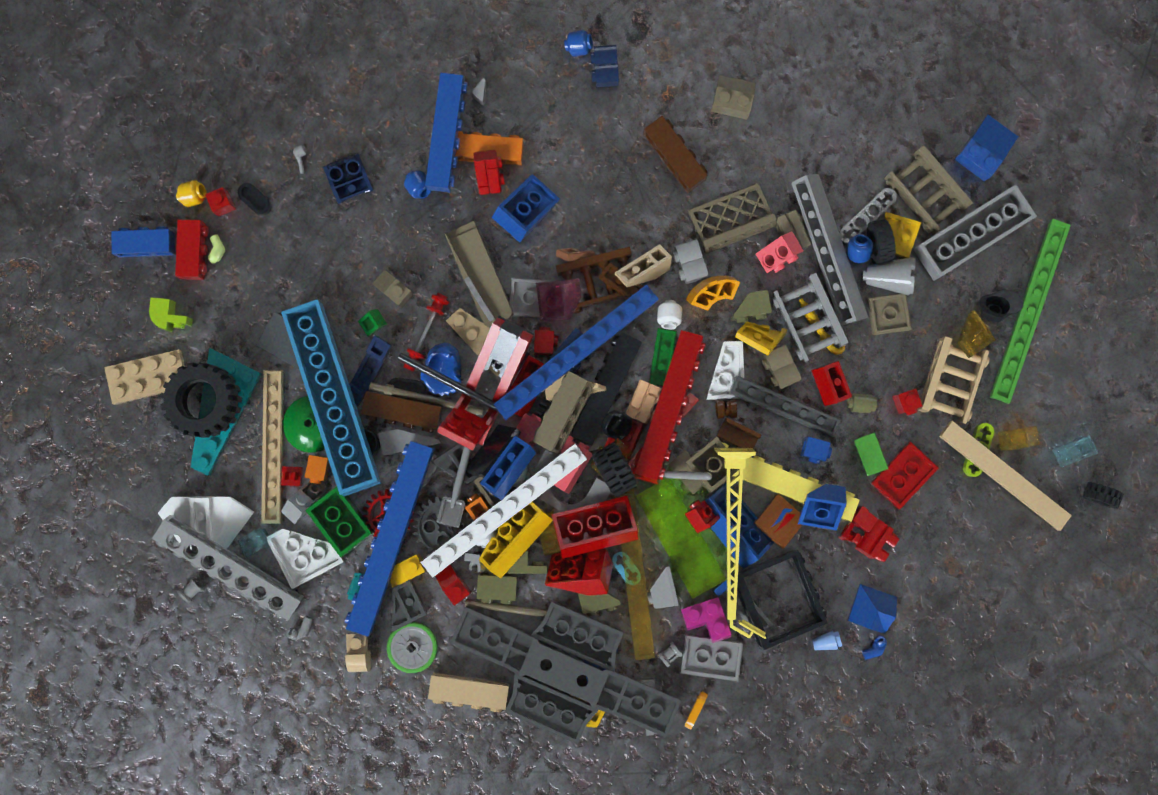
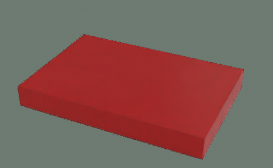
M909 441L887 464L889 469L881 471L870 483L900 510L939 467Z

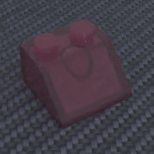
M579 278L536 283L540 321L571 319L581 299Z

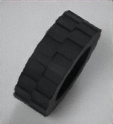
M886 219L869 222L867 237L873 242L871 255L873 261L877 264L893 261L896 250L890 224Z

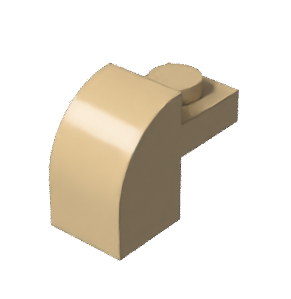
M347 633V654L345 655L347 671H370L371 652L368 650L367 636L358 633Z

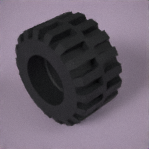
M613 442L592 454L596 467L614 496L618 497L637 486V479L617 444Z

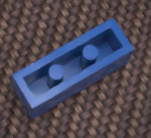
M164 226L156 227L155 230H149L147 227H138L137 230L119 228L118 231H111L112 254L117 257L175 255V233Z
M514 436L480 484L488 492L503 500L535 456V450L531 445Z

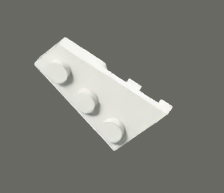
M727 341L722 343L706 400L740 399L728 393L735 376L744 378L743 341Z

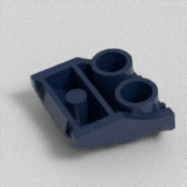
M359 153L349 155L323 166L338 204L363 193L373 191Z

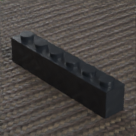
M621 332L620 336H615L611 344L614 348L611 353L607 352L603 363L606 365L603 371L598 370L595 377L598 384L606 386V390L589 395V399L580 413L581 416L578 422L574 424L571 430L573 438L592 446L602 426V421L608 414L642 344L641 341Z

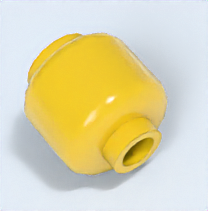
M196 180L184 182L178 186L176 198L186 207L196 206L204 202L205 194H207L206 188Z

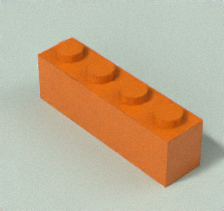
M458 131L460 148L456 150L455 157H458V161L474 162V152L496 150L497 157L501 156L502 164L522 166L524 142L520 136L509 135L508 137H501L500 134L495 133L486 136L479 132L463 134L462 131Z

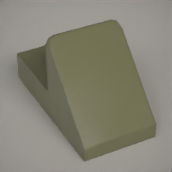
M528 549L508 570V574H547L548 565H544V561H532V565H529Z

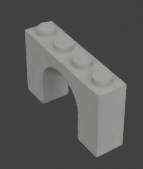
M545 450L530 478L558 456ZM596 478L586 497L576 504L560 502L554 496L551 487L537 498L542 500V505L552 510L554 507L560 510V512L606 501L611 491L605 482Z

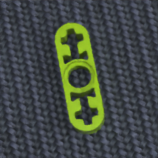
M989 423L978 424L974 429L972 437L976 440L981 439L983 433L980 432V429L986 427L985 430L988 432V435H984L982 439L986 440V443L979 442L987 449H990L994 428ZM965 458L963 465L964 473L969 477L981 475L983 471L976 465L974 467L977 468V471L971 473L972 470L969 468V465H973V463Z

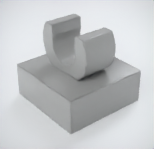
M465 553L464 561L471 562L469 565L470 571H485L486 567L479 560L481 553Z

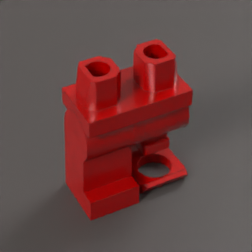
M864 506L856 509L852 522L849 521L839 536L840 540L854 542L856 544L855 549L869 559H876L880 562H885L889 556V553L882 549L884 544L886 543L893 548L900 540L893 533V528L871 514ZM854 526L862 530L865 534L861 536L858 532L855 533L853 531Z

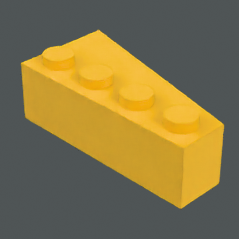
M532 501L498 527L495 537H491L479 560L490 572L502 578L549 526L553 519Z

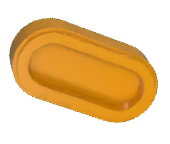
M700 692L685 722L686 728L692 729L708 697L707 693Z

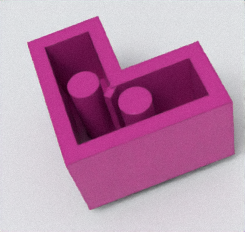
M719 597L681 609L687 631L706 625L712 643L731 637L732 634Z

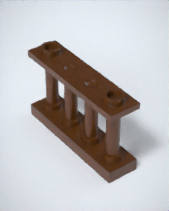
M630 246L556 265L557 275H562L565 278L571 305L566 306L567 312L576 314L582 312L583 308L624 298L607 284L608 295L597 298L590 271L592 270L591 267L599 266L603 272L610 262L615 261L620 263L621 268L626 266L628 258L632 255ZM581 271L583 273L590 300L579 303L572 278L573 272Z

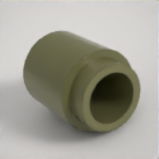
M852 393V397L847 399V408H850L851 412L871 413L876 411L877 398L871 394Z

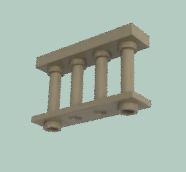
M923 145L913 154L915 160L897 175L891 171L884 179L887 186L896 191L923 223V228L928 233L934 235L941 230L938 226L941 221L956 209H960L961 212L964 211L973 202ZM923 166L927 171V175L908 190L901 181L917 167ZM931 180H935L939 185V189L923 203L919 204L913 195ZM944 194L948 195L952 203L932 219L925 210Z

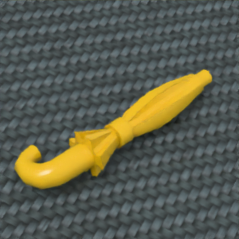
M803 298L798 300L801 308L809 305ZM815 311L805 314L810 324L820 321ZM824 328L816 330L820 335V341L831 337V335L825 332ZM832 344L827 346V349L831 353L839 355L845 351V346L836 348Z

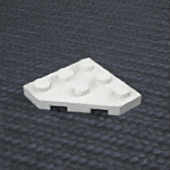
M285 528L266 537L291 589L345 562L331 544L324 540Z

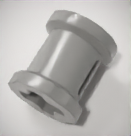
M192 577L190 582L184 588L178 589L177 592L185 602L190 603L198 592L204 591V586L198 579Z
M673 642L670 643L666 650L657 654L667 667H670V663L677 657L683 656Z

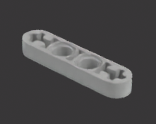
M892 188L883 189L839 231L843 245H848L852 237L865 231L869 222L875 221L896 201L897 194ZM890 194V200L881 204L880 201L885 195ZM871 205L878 207L879 212L877 215H872L869 212ZM857 218H862L865 221L863 228L856 226L855 220ZM852 228L854 232L849 238L843 239L844 233H847Z

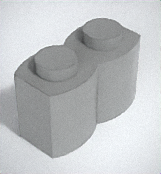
M697 239L675 246V251L672 254L675 263L679 262L681 269L678 270L681 281L684 280L686 284L708 278V271Z

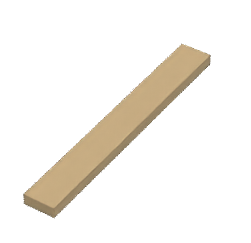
M263 370L261 524L282 523L283 370Z
M950 421L939 435L940 438L1056 530L1061 531L1072 516L955 422Z

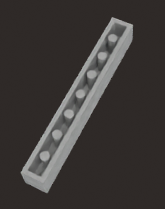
M819 174L805 175L791 182L840 325L844 326L868 318Z

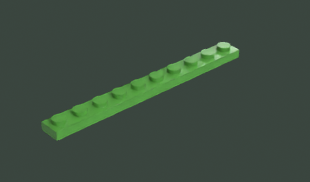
M1056 219L1049 221L1023 297V308L1018 312L990 398L1007 404L1011 402L1071 226L1070 224Z

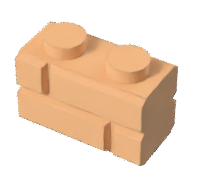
M639 380L626 414L645 425L648 421L651 422L655 412L653 407L655 403H658L661 388Z

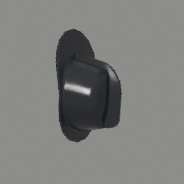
M1008 290L982 296L979 300L981 320L998 323L1007 316L1020 312L1024 304L1022 297Z

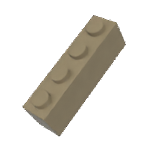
M568 371L561 381L558 392L553 396L552 404L549 410L545 412L540 427L535 431L533 442L551 452L560 454L595 384Z

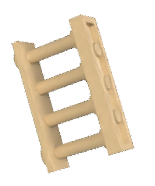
M945 336L939 339L920 398L923 407L917 408V410L925 413L934 408L958 416L957 424L963 425L969 422L972 417L971 408L984 367H987L990 357H988L989 351L984 350L979 352V355L955 348L951 344L952 338ZM952 354L976 362L973 373L947 365L945 362L947 355ZM946 372L970 380L968 390L964 391L941 383V374ZM940 390L964 398L962 409L937 402L934 399L935 392Z

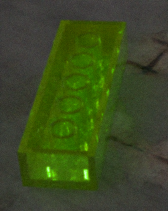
M665 478L658 485L654 484L634 495L692 599L727 580L700 532L697 533L686 517L685 513L688 509L670 478Z

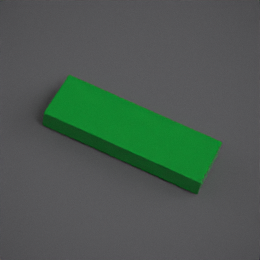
M657 329L649 378L650 384L663 387L673 357L677 331Z

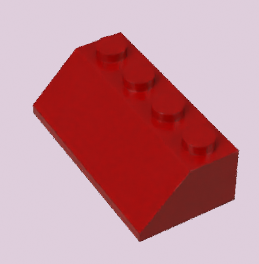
M628 496L552 514L562 559L638 540V529Z

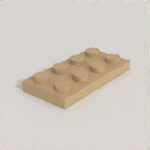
M178 349L104 367L112 404L116 405L164 393L166 388L163 385L171 380L169 378L171 373H178L177 368L185 366L182 351Z

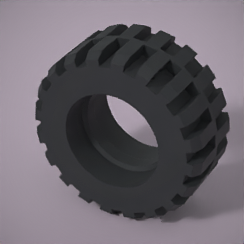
M199 362L198 364L189 363L187 367L181 366L177 368L178 373L172 372L169 376L171 380L163 385L166 389L164 393H161L160 398L164 399V403L160 405L161 410L166 411L163 415L167 421H171L170 426L173 429H178V432L184 435L208 438L220 435L221 431H226L230 428V423H235L237 418L234 416L236 413H240L241 410L238 407V402H242V396H238V392L241 390L238 385H235L236 380L234 377L228 375L226 370ZM206 382L211 384L215 390L216 404L208 416L199 419L193 417L189 412L187 398L195 385Z

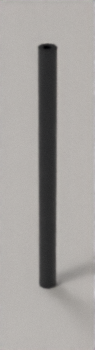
M400 353L398 356V360L498 412L493 405L496 403L495 401L403 353Z

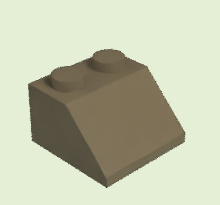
M719 75L711 112L747 120L752 108L756 83Z

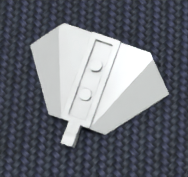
M231 496L171 497L158 512L162 520L171 515L225 549L230 546L254 513L253 510ZM174 535L177 541L180 543V537L178 535ZM190 545L191 551L198 553L197 547Z

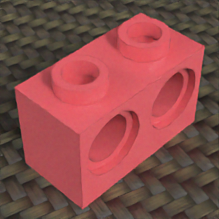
M791 231L757 252L756 256L766 273L773 270L777 273L785 268V263L791 264L799 259L797 255L804 250Z

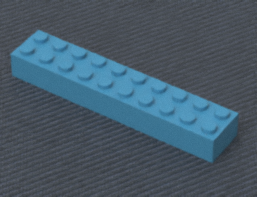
M317 299L282 311L281 314L339 494L347 496L381 484L323 304Z

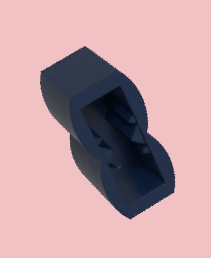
M594 46V52H590L591 64H595V70L591 71L592 82H596V87L619 86L617 46Z

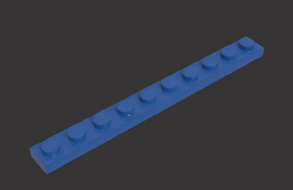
M646 284L494 403V407L505 420L509 419L659 300L658 297Z

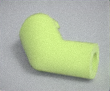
M216 234L209 238L213 245V249L208 255V260L211 263L219 262L225 253V247L219 235Z

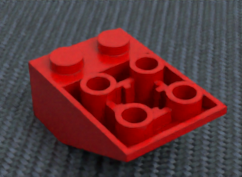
M599 549L562 559L561 553H552L545 585L589 596L608 594L613 562L607 549Z

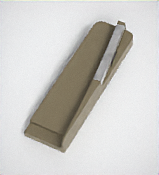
M475 221L450 232H444L484 325L487 327L492 326L498 316L507 320L513 317V310Z

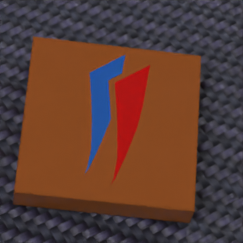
M776 494L753 524L784 549L802 526L798 524L801 513L782 496Z

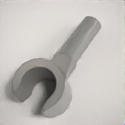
M298 146L293 149V154L297 159L300 174H303L305 171L301 157L305 156L306 152L302 146Z

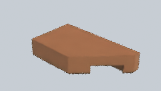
M577 248L556 250V257L566 261H575L595 256V252L592 250L578 251Z

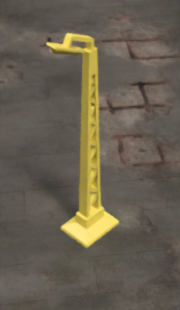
M715 448L716 453L724 458V468L726 469L727 619L730 620V628L747 638H750L755 633L766 639L764 631L745 620H739L738 622L750 630L749 634L733 625V620H736L743 469H745L746 458L756 455V452L753 448ZM730 469H739V474L730 481ZM737 481L738 494L731 488ZM730 492L738 498L731 506ZM736 506L737 518L731 513ZM730 517L736 522L732 528H730ZM735 530H736V539L730 535V534L733 533ZM730 539L735 543V545L731 549ZM734 551H735V558H733V557L731 556V554H732ZM730 560L734 562V564H733V566H732L731 568H730Z

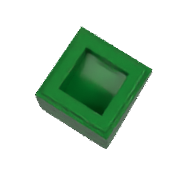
M378 309L369 311L358 320V323L368 337L387 325Z

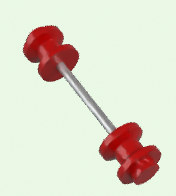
M432 294L431 298L434 301L431 306L426 307L432 314L415 351L409 348L406 350L409 353L408 356L417 361L425 357L418 352L435 315L444 316L442 309L444 305H449L450 303L447 301L448 297L443 294ZM404 363V368L414 372L415 368Z

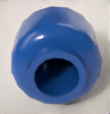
M585 30L570 32L567 40H564L565 50L569 51L573 57L588 55L590 49H593L591 34H588Z
M417 170L411 171L406 175L404 187L413 198L424 199L431 193V190H427L425 186L426 174Z
M862 234L852 237L848 242L847 257L858 264L867 262L872 255L873 242L866 235Z

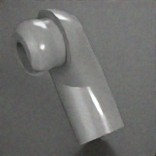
M305 616L301 626L290 628L287 631L288 638L298 640L306 637L314 619Z

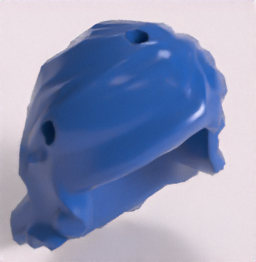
M447 342L432 347L429 350L425 365L461 384L462 365L459 351ZM423 372L420 373L421 381H424V384L432 394H439L440 396L446 394L449 396V393L456 392L455 389Z

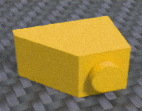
M420 553L395 565L389 581L392 588L427 571L421 563L423 560Z

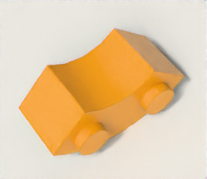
M730 276L709 277L698 283L690 291L686 301L691 305L708 311L718 300H733L740 281Z

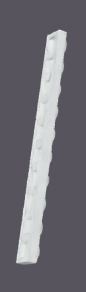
M575 443L503 498V500L499 501L421 561L422 565L433 578L586 461L587 457Z

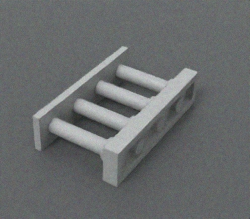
M817 273L809 276L807 285L783 296H779L778 291H774V297L771 298L775 308L780 309L798 349L795 352L799 360H803L804 363L809 361L807 355L832 344H839L841 348L849 343ZM808 292L815 293L817 297L815 302L789 314L787 313L783 303ZM817 309L823 310L825 316L822 320L800 330H795L791 322L792 320ZM825 326L827 328L831 327L833 331L831 337L803 348L800 337Z

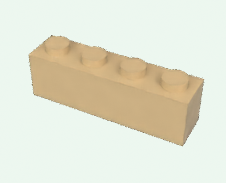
M433 673L430 680L428 699H431L436 704H444L445 701L452 702V705L457 707H463V704L471 705L473 709L487 707L490 708V711L502 712L507 707L510 683Z

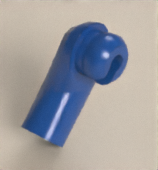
M884 636L876 637L872 647L862 651L865 660L881 656L887 646Z

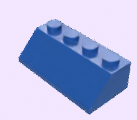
M725 482L704 500L712 509L714 515H719L720 517L710 528L727 548ZM730 492L731 506L738 498ZM742 499L739 565L744 569L758 561L775 542L753 524L757 517ZM737 506L731 511L736 518ZM730 517V528H732L736 522ZM735 530L733 533L730 534V535H731L732 537H734L735 539H736V530ZM730 539L731 549L735 545V543Z

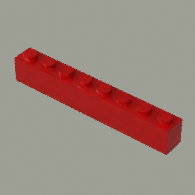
M683 330L680 332L634 473L637 479L657 485L660 479H664L666 472L664 468L665 461L669 462L672 450L669 449L671 443H675L678 434L675 430L677 425L682 423L683 414H681L683 407H687L689 400L687 393L689 389L692 390L695 378L692 377L694 371L698 372L700 366L698 358L705 351L706 343H704L703 336Z

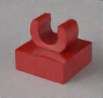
M282 466L281 485L302 486L303 467Z

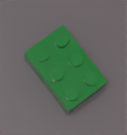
M337 486L305 510L340 557L347 555L375 532L370 529V524H366L367 520L362 517L361 512L349 496L339 494Z

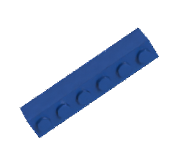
M440 73L425 182L427 190L450 193L451 187L455 185L453 169L457 168L458 157H455L456 150L460 148L458 131H462L463 120L460 119L461 112L464 113L465 110L463 94H467L468 83L465 82L463 75Z

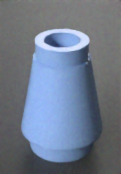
M832 630L812 639L815 651L838 650V647H842L838 631L833 632Z

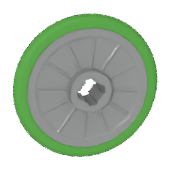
M411 622L392 631L387 641V654L389 660L397 669L406 673H418L428 668L434 661L437 654V641L433 632L427 626L418 622ZM411 643L416 647L413 652L408 648Z

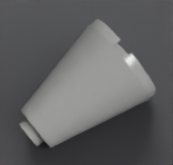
M910 257L867 265V269H863V281H866V285L913 296L915 258Z

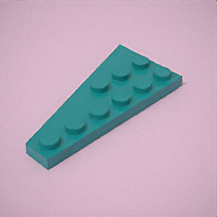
M209 348L207 364L224 369L228 372V375L234 377L236 380L235 385H238L241 390L238 392V396H242V402H238V407L241 408L240 413L235 414L234 417L237 420L235 423L229 424L230 428L228 430L221 431L220 435L208 438L195 437L190 467L207 476H210L262 375V373L212 348ZM206 382L203 385L199 419L208 416L216 404L215 390L211 384Z

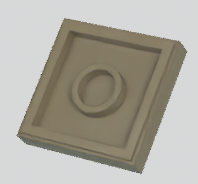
M898 293L867 298L872 336L912 330L906 295Z

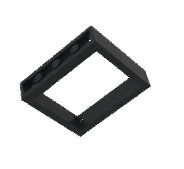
M791 550L738 572L737 594L748 622L765 632L744 577L788 559H791L814 617L809 622L771 638H767V635H765L766 639L753 633L759 649H769L828 624L826 611L819 603L820 595L813 588L811 583L813 578L811 573L806 570L804 565L805 558L802 557L801 552L799 553L798 550Z

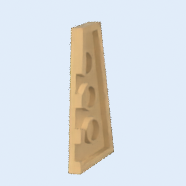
M459 308L446 322L479 357L490 327L485 326L482 322ZM491 366L489 369L498 377L500 371H494V367Z

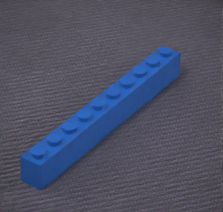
M410 441V444L405 445L403 455H405L404 461L399 463L396 471L399 476L397 481H393L391 485V499H387L384 506V511H386L384 519L381 518L377 529L380 530L378 537L373 538L371 548H373L372 554L367 556L364 567H367L365 574H361L359 578V592L354 594L351 602L354 605L352 612H348L345 619L347 630L367 637L372 634L435 448L414 441Z

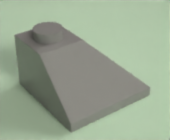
M664 564L649 587L650 593H647L649 605L653 604L654 609L679 606L670 566Z

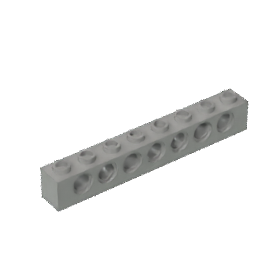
M171 515L163 520L152 537L158 546L170 549L175 556L190 561L193 567L203 569L211 578H218L224 582L226 587L236 589L246 599H253L258 602L261 608L271 610L279 619H286L288 621L304 597ZM173 535H178L181 542H176L173 539ZM190 545L196 546L198 553L192 552ZM207 556H212L215 559V563L209 562ZM224 566H229L232 569V573H227L224 570ZM241 576L247 577L249 583L242 582ZM257 587H264L266 593H260ZM274 597H280L283 603H277Z

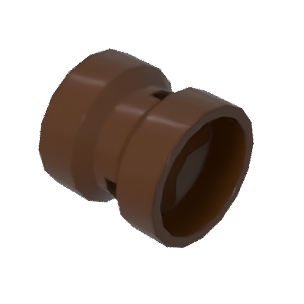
M729 399L728 401L716 400L717 419H723L727 416L737 418L736 399Z

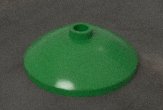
M308 396L295 400L288 407L283 418V431L287 440L293 447L303 452L315 453L325 450ZM307 420H311L312 425L310 427L306 426Z

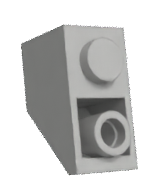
M308 482L287 500L281 512L296 524L308 514L305 510L321 499L327 491L319 484Z

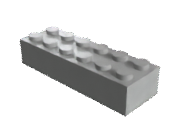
M1015 184L913 250L933 281L1037 216Z

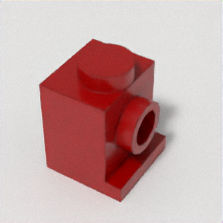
M699 500L694 501L689 505L690 509L685 513L697 533L712 527L720 519L719 515H714L705 500L701 502Z

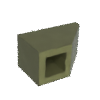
M768 290L748 293L731 317V320L737 321V323H744L749 321L748 318L756 317V320L766 319L767 315L772 313Z
M578 593L582 613L588 616L597 615L599 610L606 609L607 612L618 609V605H621L620 600L610 593L590 596Z

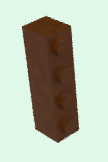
M661 116L644 128L643 135L685 191L689 193L706 181L708 172L703 164L699 165L696 161L695 153L691 149L688 150L684 145L683 137L674 132V127L670 120H665Z
M368 391L365 392L361 414L366 415L365 419L377 421V418L385 419L384 423L395 425L396 422H401L403 427L414 429L415 426L422 427L421 431L433 433V430H438L443 408L439 406Z

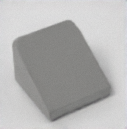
M484 78L480 80L472 91L473 99L483 107L485 105L487 89Z

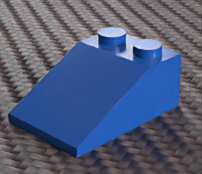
M987 115L954 160L985 182L1001 165L1019 136L990 115Z
M532 174L497 207L492 218L518 242H521L559 202L560 198Z

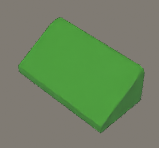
M875 432L854 440L867 476L889 469Z

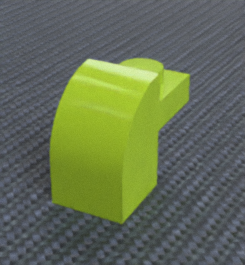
M152 297L150 299V318L161 329L170 332L173 331V327L185 329V326H192L193 319L187 316L175 315L176 302L173 300Z

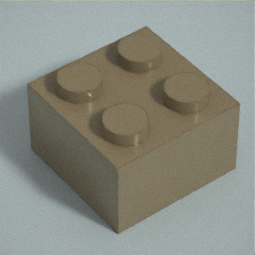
M718 437L713 438L685 461V464L692 472H709L712 474L710 480H699L708 492H713L726 481L724 458L715 451V448L726 447ZM730 469V477L739 469Z

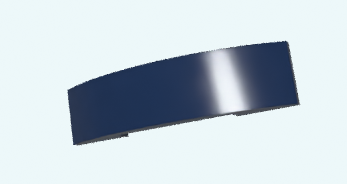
M374 335L365 351L367 353L349 383L357 408L364 399L365 392L369 391L370 383H374L392 346L377 335Z

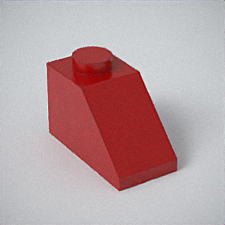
M452 564L435 575L443 592L454 606L472 593Z

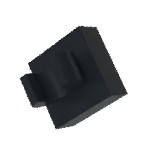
M537 396L529 414L532 415L533 413L543 420L545 412L549 410L552 403Z

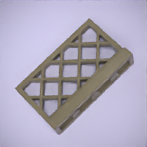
M758 183L688 210L705 254L774 228L777 222ZM755 190L759 196L757 201L746 198L749 192ZM737 198L742 200L740 207L736 208L729 205L731 199ZM744 202L755 205L752 213L742 210ZM720 205L725 208L722 215L711 212L713 207ZM757 206L765 209L767 215L762 217L755 215L754 212ZM727 208L737 212L734 220L724 217ZM703 212L707 216L704 222L697 220L694 214ZM739 213L748 216V222L744 224L737 222ZM710 215L719 219L716 227L706 223ZM724 220L731 223V228L726 231L720 229L721 221ZM704 227L714 230L713 235L704 238L702 234Z

